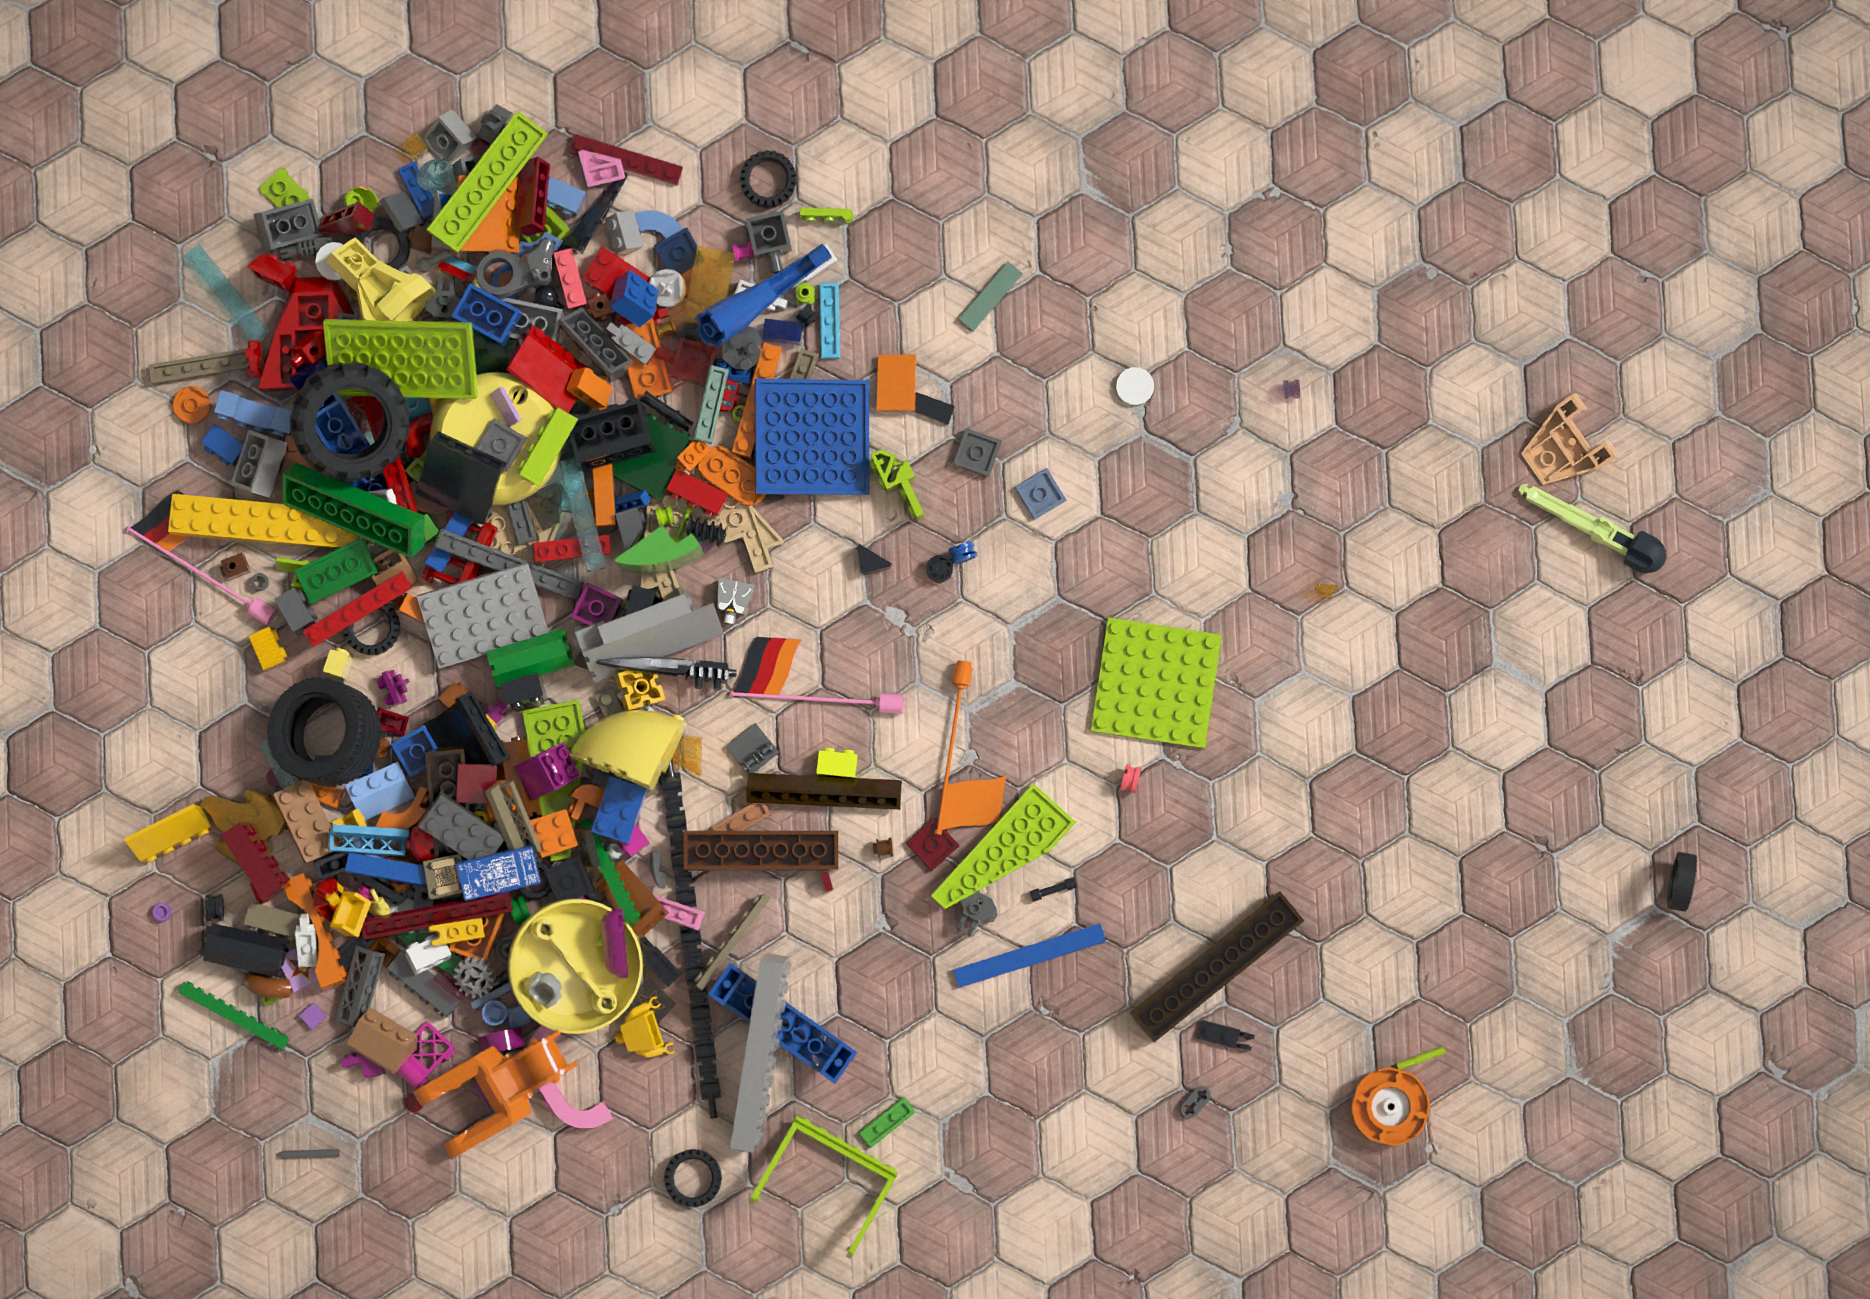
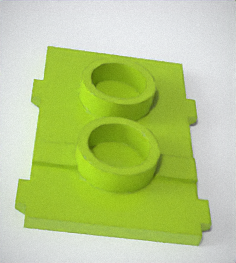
M282 167L259 187L261 189L260 192L266 195L277 207L311 199L307 195L308 192L302 189L288 175V171Z

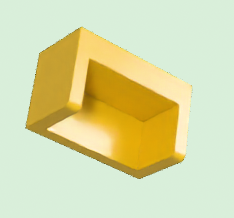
M343 891L340 898L341 902L338 903L330 927L345 936L358 937L371 901L358 893Z

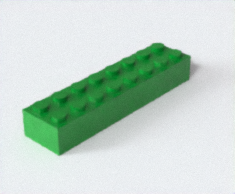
M297 462L282 474L284 505L409 558H412L424 547L425 516L335 478L327 477Z

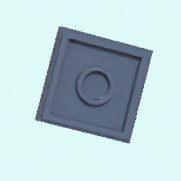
M1048 468L1014 487L1033 520L1067 501Z

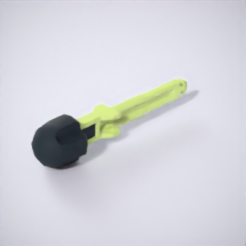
M1521 484L1518 492L1521 497L1523 494L1526 495V501L1591 535L1592 541L1604 544L1625 555L1624 564L1647 574L1658 571L1665 564L1667 558L1666 550L1662 542L1656 537L1644 531L1638 532L1635 536L1614 525L1604 517L1598 519L1535 486L1527 488L1528 484Z

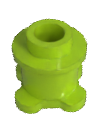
M803 283L796 288V301L798 304H813L815 302V289L812 285ZM808 291L809 293L808 295L804 296L802 295V292Z

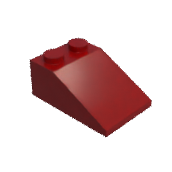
M601 247L582 280L588 286L612 298L615 281L628 270L639 275L648 283L651 278L619 256Z
M262 253L248 264L247 268L256 278L286 292H290L299 274V271L295 269L296 265L288 261L282 263L278 261L279 257L271 253L268 256Z

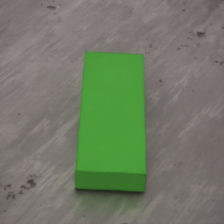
M902 1098L860 1131L859 1135L872 1148L916 1112L908 1101Z

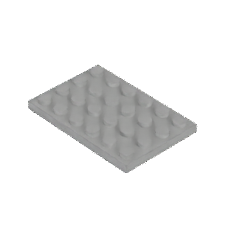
M528 562L417 595L439 669L487 655L486 651L549 633Z

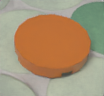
M196 386L182 388L174 397L173 410L182 422L198 424L209 416L211 400L202 388Z

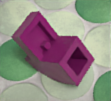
M521 1027L478 1037L481 1052L492 1046L499 1052L525 1046Z
M356 1053L344 1055L345 1059L340 1060L342 1068L361 1064L364 1078L386 1074L383 1067L361 1054L359 1056H356Z

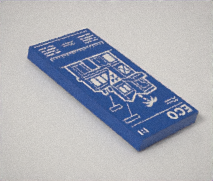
M532 845L456 863L465 901L541 883Z

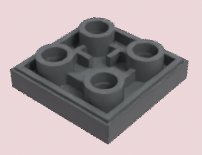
M406 192L383 197L379 201L383 211L388 214L393 222V226L399 232L416 228V225L423 226L426 223Z

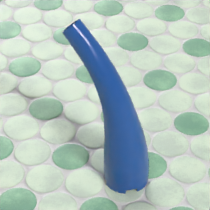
M820 244L811 252L766 280L724 298L697 314L695 321H698L699 325L696 328L698 335L706 344L712 343L714 348L724 344L742 332L757 316L788 290L832 258L830 252L823 244Z

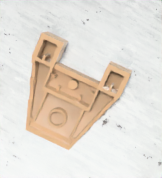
M1577 393L1572 394L1554 408L1551 415L1521 453L1543 485L1600 469L1620 456L1609 440L1593 450L1574 424L1572 419L1587 409Z

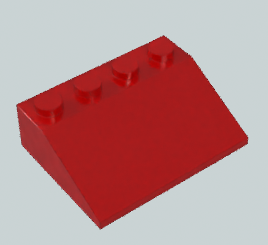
M532 324L518 338L506 370L556 409L560 408L569 413L577 400L576 396L566 390L572 373L576 369L588 367L574 358L570 352L559 346L556 341L545 335L541 329Z

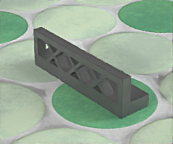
M356 946L335 1020L355 1027L358 1020L371 1007L385 953ZM361 952L366 953L365 962L362 964L359 960ZM359 971L360 979L356 982L354 976ZM351 990H354L355 997L351 1001L349 994ZM347 1008L350 1011L349 1019L343 1018Z

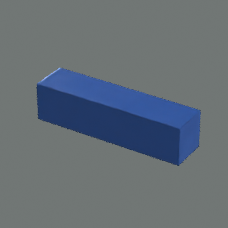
M646 490L615 498V512L619 513L636 507H644L651 499Z

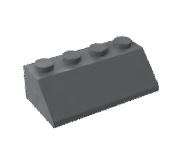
M583 307L558 320L561 329L611 382L622 377L633 363L629 356Z

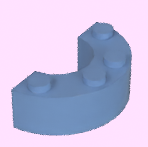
M220 390L214 411L218 419L235 421V425L242 428H247V426L254 427V431L265 434L266 431H270L280 437L289 434L292 410L260 404L242 398L239 395Z

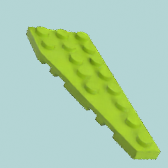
M579 699L522 711L531 757L564 742L568 752H570L575 742L585 732ZM572 759L582 777L583 763ZM581 777L551 793L539 797L542 815L545 816L563 809L567 810L570 802H574V799L569 798L568 795L574 788L580 786ZM570 819L574 831L576 820ZM572 848L551 854V861L571 858Z
M1032 784L931 895V898L944 910L1050 852L1076 821L1035 784Z

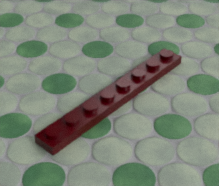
M506 891L467 901L459 900L366 918L361 930L365 940L424 929L434 925L513 912V904L509 892Z

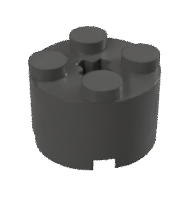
M747 326L742 332L725 342L722 348L724 361L736 369L749 370L760 358L764 344L759 332Z

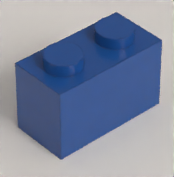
M215 424L201 441L205 446L203 448L212 456L214 453L219 455V460L227 466L229 464L235 466L238 463L244 445Z

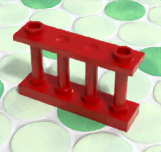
M454 511L448 514L445 527L453 516ZM488 522L482 527L471 523L468 530L479 535L476 542L491 547L499 529ZM452 556L448 563L463 569L459 579L444 573L441 574L428 566H425L422 579L432 584L434 578L453 585L476 578L482 565L470 560L465 562Z

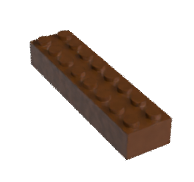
M683 831V871L838 870V831Z

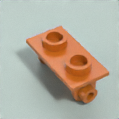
M693 440L677 457L676 469L678 471L687 469L690 472L711 449L704 442Z

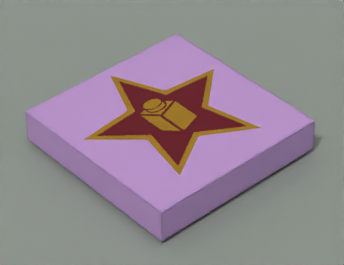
M297 948L286 953L285 962L281 968L286 978L290 980L294 993L318 981L315 967L298 966Z

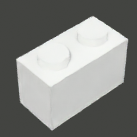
M431 935L425 939V942L420 944L416 942L407 947L405 956L415 975L450 960L451 952L447 944L431 946V942L439 939V935Z

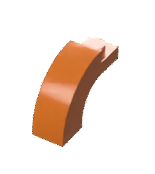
M420 786L413 803L403 813L389 814L383 811L375 827L408 830L415 827L427 812V810L421 807L423 804L426 805L429 800L428 789Z

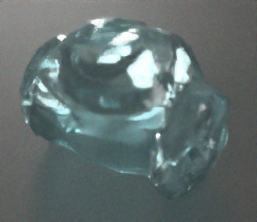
M445 159L430 160L423 164L417 173L419 186L432 193H435V191L442 192L449 187L452 180L451 165Z

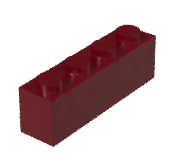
M538 156L529 159L519 173L515 230L526 237L545 231L550 164Z

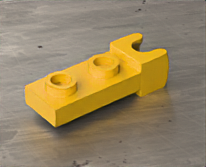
M482 918L428 927L430 932H437L439 934V939L433 940L431 946L485 937Z

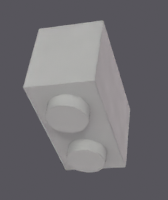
M634 211L616 212L605 218L615 255L633 253L644 247Z

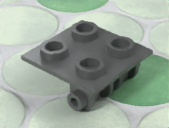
M756 723L726 746L747 774L755 773L779 754V751Z

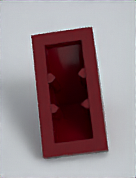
M378 707L377 712L380 718L381 730L404 736L409 717Z

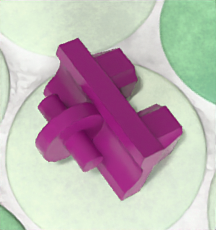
M394 670L382 672V676L376 680V683L380 689L387 687L390 692L383 698L386 705L407 702L404 693L408 692L406 684L410 683L409 678L403 680L401 674L396 675Z

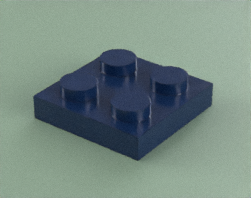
M687 227L654 245L666 269L675 270L680 275L706 261Z

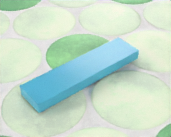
M819 283L821 359H840L839 283Z

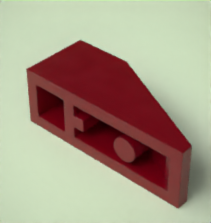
M358 201L323 215L317 230L324 233L359 234L368 231L372 227L375 214Z

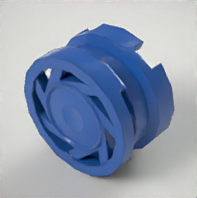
M973 541L948 549L949 554L952 555V564H959L978 557L977 551H974L973 548L975 546Z

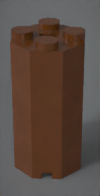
M522 736L513 737L510 742L501 740L510 758L497 767L496 780L514 781L529 819L536 818L535 814L539 817L543 816L539 798L531 800L515 768L519 763L531 758L528 740H524Z

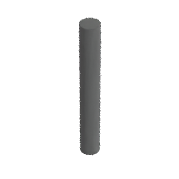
M340 1149L281 1151L282 1159L340 1157Z

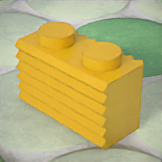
M268 626L248 635L265 672L287 663L285 658L288 656L284 647H280L277 640H280L276 629L272 630Z

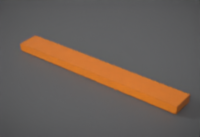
M601 376V377H600V378H603V379H605V380L607 381V377H606V376ZM607 401V404H606L605 407H603V408H598V409H600V410L607 409V406H609L608 401ZM612 464L593 469L597 527L616 526Z

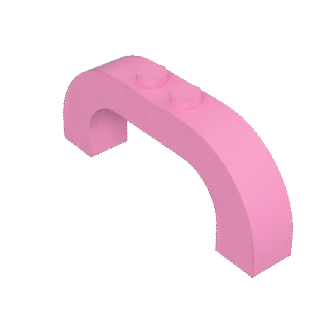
M542 1025L533 1034L531 1040L534 1038L541 1040L555 1032V1030ZM562 1034L555 1037L554 1040L557 1041L563 1037ZM549 1082L536 1090L537 1092L541 1091L545 1097L542 1099L548 1109L552 1108L554 1113L563 1122L571 1126L595 1128L614 1119L604 1102L586 1111L572 1108L554 1083Z

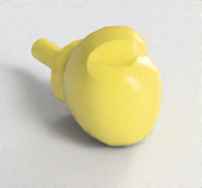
M371 889L370 892L373 899L369 907L370 914L374 917L390 914V907L383 897H378L375 889Z

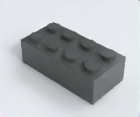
M441 791L419 822L421 829L468 860L495 854L504 841L501 831L459 803H456V801Z

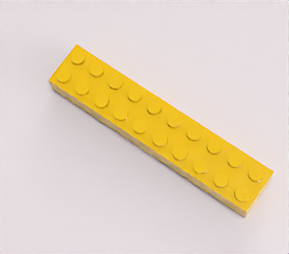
M172 494L168 529L171 535L337 550L362 538L284 504Z

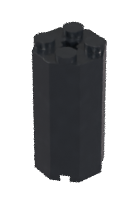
M215 923L206 927L204 937H207L206 942L200 950V956L203 957V961L281 978L282 974H279V971H283L281 967L284 965L286 953L289 952V948H285V945L289 944V940Z

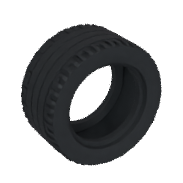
M307 678L290 686L275 702L267 726L268 746L271 749L273 758L277 761L276 763L286 773L320 786H342L359 778L369 768L370 764L373 763L380 746V718L372 701L361 691H358V689L328 678ZM336 703L345 719L343 741L330 757L314 762L307 754L304 746L303 736L306 723L317 709L326 704Z

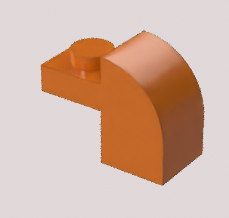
M590 784L574 788L568 795L569 798L574 799V802H570L567 809L569 819L578 820L584 804L595 809L599 808L605 790Z

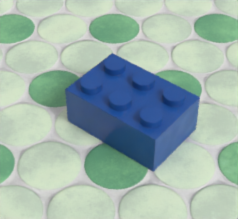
M471 283L452 314L453 320L461 323H472L473 331L503 347L522 316L521 310Z
M609 777L591 832L629 845L648 790Z

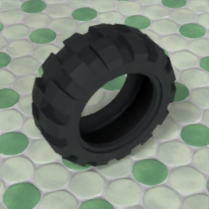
M353 361V363L338 362L327 365V368L314 372L305 380L306 383L301 390L297 391L292 402L290 430L292 431L293 441L297 449L310 466L318 470L320 474L332 479L360 481L361 478L368 476L372 478L384 472L383 469L397 460L402 453L401 449L404 442L408 440L410 430L408 416L410 414L401 390L389 376L379 369L368 366V364ZM354 388L367 391L379 400L383 409V427L377 440L367 449L354 454L337 453L324 446L320 442L316 431V418L323 402L333 393L343 389Z

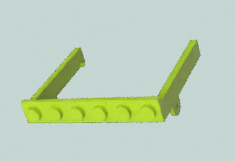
M797 1116L754 1190L749 1203L754 1205L756 1201L759 1202L761 1199L759 1195L796 1130L806 1134L888 1180L852 1246H848L846 1249L848 1251L846 1257L851 1259L899 1172L895 1171L892 1166L879 1162L876 1157L868 1156L861 1152L858 1147L848 1145L842 1138L830 1135L824 1128L814 1126L806 1118Z

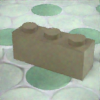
M250 902L244 924L249 925V930L259 932L260 929L267 930V935L278 937L279 933L286 935V940L296 942V925H300L299 918L301 915Z

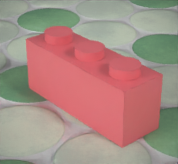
M572 248L553 253L552 256L566 309L570 310L585 306L587 303Z

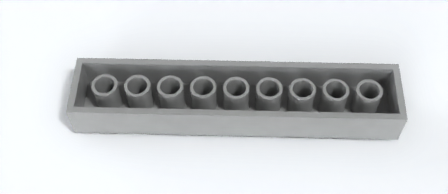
M766 953L760 960L730 1145L731 1149L753 1153L764 1140L762 1127L767 1121L765 1109L766 1106H769L771 1096L768 1094L769 1087H772L774 1076H771V1071L776 1065L777 1057H774L775 1050H778L780 1041L777 1038L778 1031H781L783 1023L780 1015L781 1012H784L786 1001H783V996L788 991L789 982H786L787 975H790L792 963H789L790 957Z

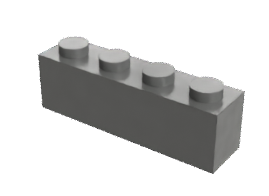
M401 950L387 967L390 970L389 975L397 981L399 979L404 981V987L411 993L416 991L420 994L419 999L426 1005L431 1003L435 1006L434 1011L441 1017L444 1015L449 1017L463 998L428 970L415 975L405 956L406 952Z

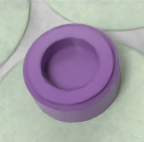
M157 903L152 909V916L159 922H166L172 916V909L166 903Z

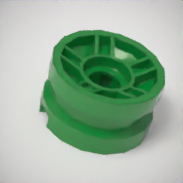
M523 895L519 896L516 900L511 899L513 904V912L511 913L517 926L521 925L523 921H526L531 916Z

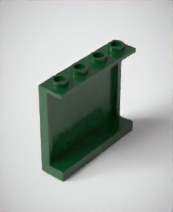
M648 413L657 452L612 464L613 478L639 491L646 490L650 497L662 502L665 497L663 491L676 469L677 457L693 440L686 431L680 430L678 432L674 430V426L664 421L662 424L657 421L658 418Z

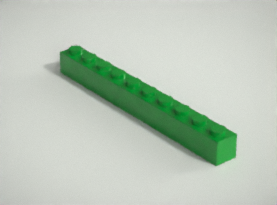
M586 818L579 822L578 825L619 908L623 909V916L629 926H632L641 921L639 918L640 913L638 910H635V903L633 900H630V893L628 890H625V883L623 880H620V873L618 870H615V863L613 860H610L609 857L611 855L604 848L606 846L603 840H600V835L591 832L594 824L593 820L590 821L589 818Z
M189 981L187 983L183 982L178 993L282 1050L286 1049L290 1041L288 1035L278 1033L277 1029L267 1027L268 1024L256 1021L257 1018L247 1016L246 1012L236 1010L235 1006L225 1004L226 1001L214 998L215 995L205 993L204 989L194 987V984Z

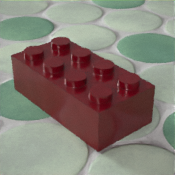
M239 822L220 836L262 899H273L291 886L289 883L290 878L285 871L282 872L278 867L279 861L274 855H270L267 850L269 849L267 843L263 839L260 840L257 835L258 830L254 824Z

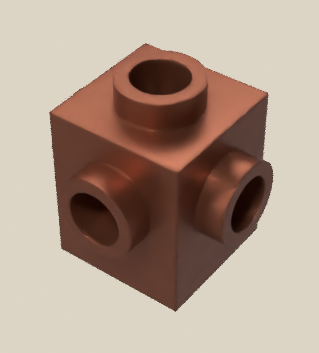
M598 293L591 296V300H588L590 305L587 306L588 313L591 317L594 316L596 322L607 321L614 315L612 308H610L612 298L608 299L606 294ZM603 303L604 307L602 309H598L597 305Z

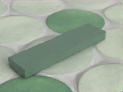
M1007 262L959 320L974 332L1023 273L1010 262Z
M713 365L709 366L693 440L708 444L713 442L729 372L728 369Z

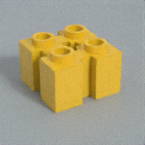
M627 670L614 676L618 691L623 689L624 696L621 697L624 711L639 709L644 706L643 702L650 706L665 700L661 685L656 686L655 680L659 678L657 674L634 673ZM637 684L643 687L641 692L636 689Z

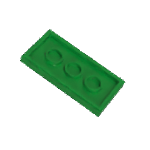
M364 538L351 542L294 570L310 605L379 573Z

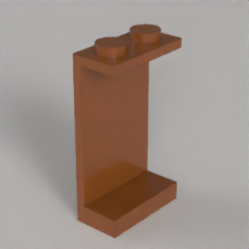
M621 860L615 863L614 868L620 873L619 878L625 883L624 888L630 893L629 898L635 903V910H638L640 913L639 918L641 921L630 927L641 939L669 912ZM600 876L593 886L604 894V898L614 909H620L604 876Z

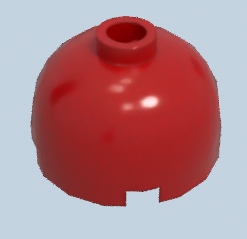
M419 825L410 832V839H406L407 851L411 850L412 856L421 862L435 859L433 836L421 829Z

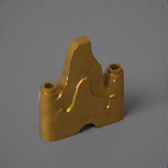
M248 788L243 796L246 803H237L217 796H208L203 799L200 807L211 815L215 825L220 830L226 832L239 822L252 823L258 830L257 835L260 840L263 839L269 847L267 850L271 855L270 838L281 835L286 827V823L273 798L255 789L251 790ZM220 839L215 846V849L218 850L217 852L240 866L224 840Z

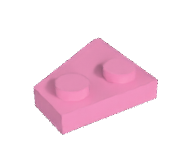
M586 150L578 152L588 187L625 178L620 159Z

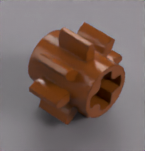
M385 736L380 739L379 750L376 754V757L379 756L380 759L388 756V750L392 749Z

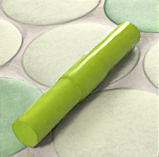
M1442 1046L1396 1063L1398 1070H1402L1443 1055L1446 1052Z

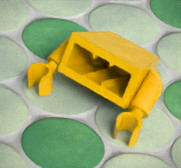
M652 997L649 1003L646 1004L644 1002L633 1008L625 1017V1023L620 1025L621 1032L615 1035L616 1042L619 1045L625 1043L628 1051H635L636 1054L646 1058L663 1055V1052L667 1054L675 1052V1049L667 1050V1046L674 1043L668 1041L664 1045L653 1010L649 1011L650 1008H658L661 1005L660 1003L657 1006H653L651 1003L653 999L658 997Z

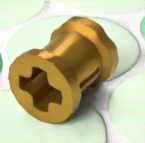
M672 318L666 323L654 324L660 341L663 340V337L678 334Z

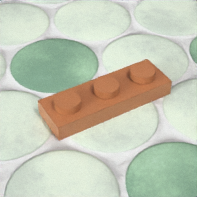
M752 803L712 826L714 831H745L771 816V813L765 803Z

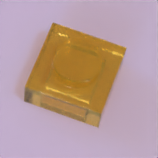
M414 133L402 143V146L414 160L429 148L417 133Z

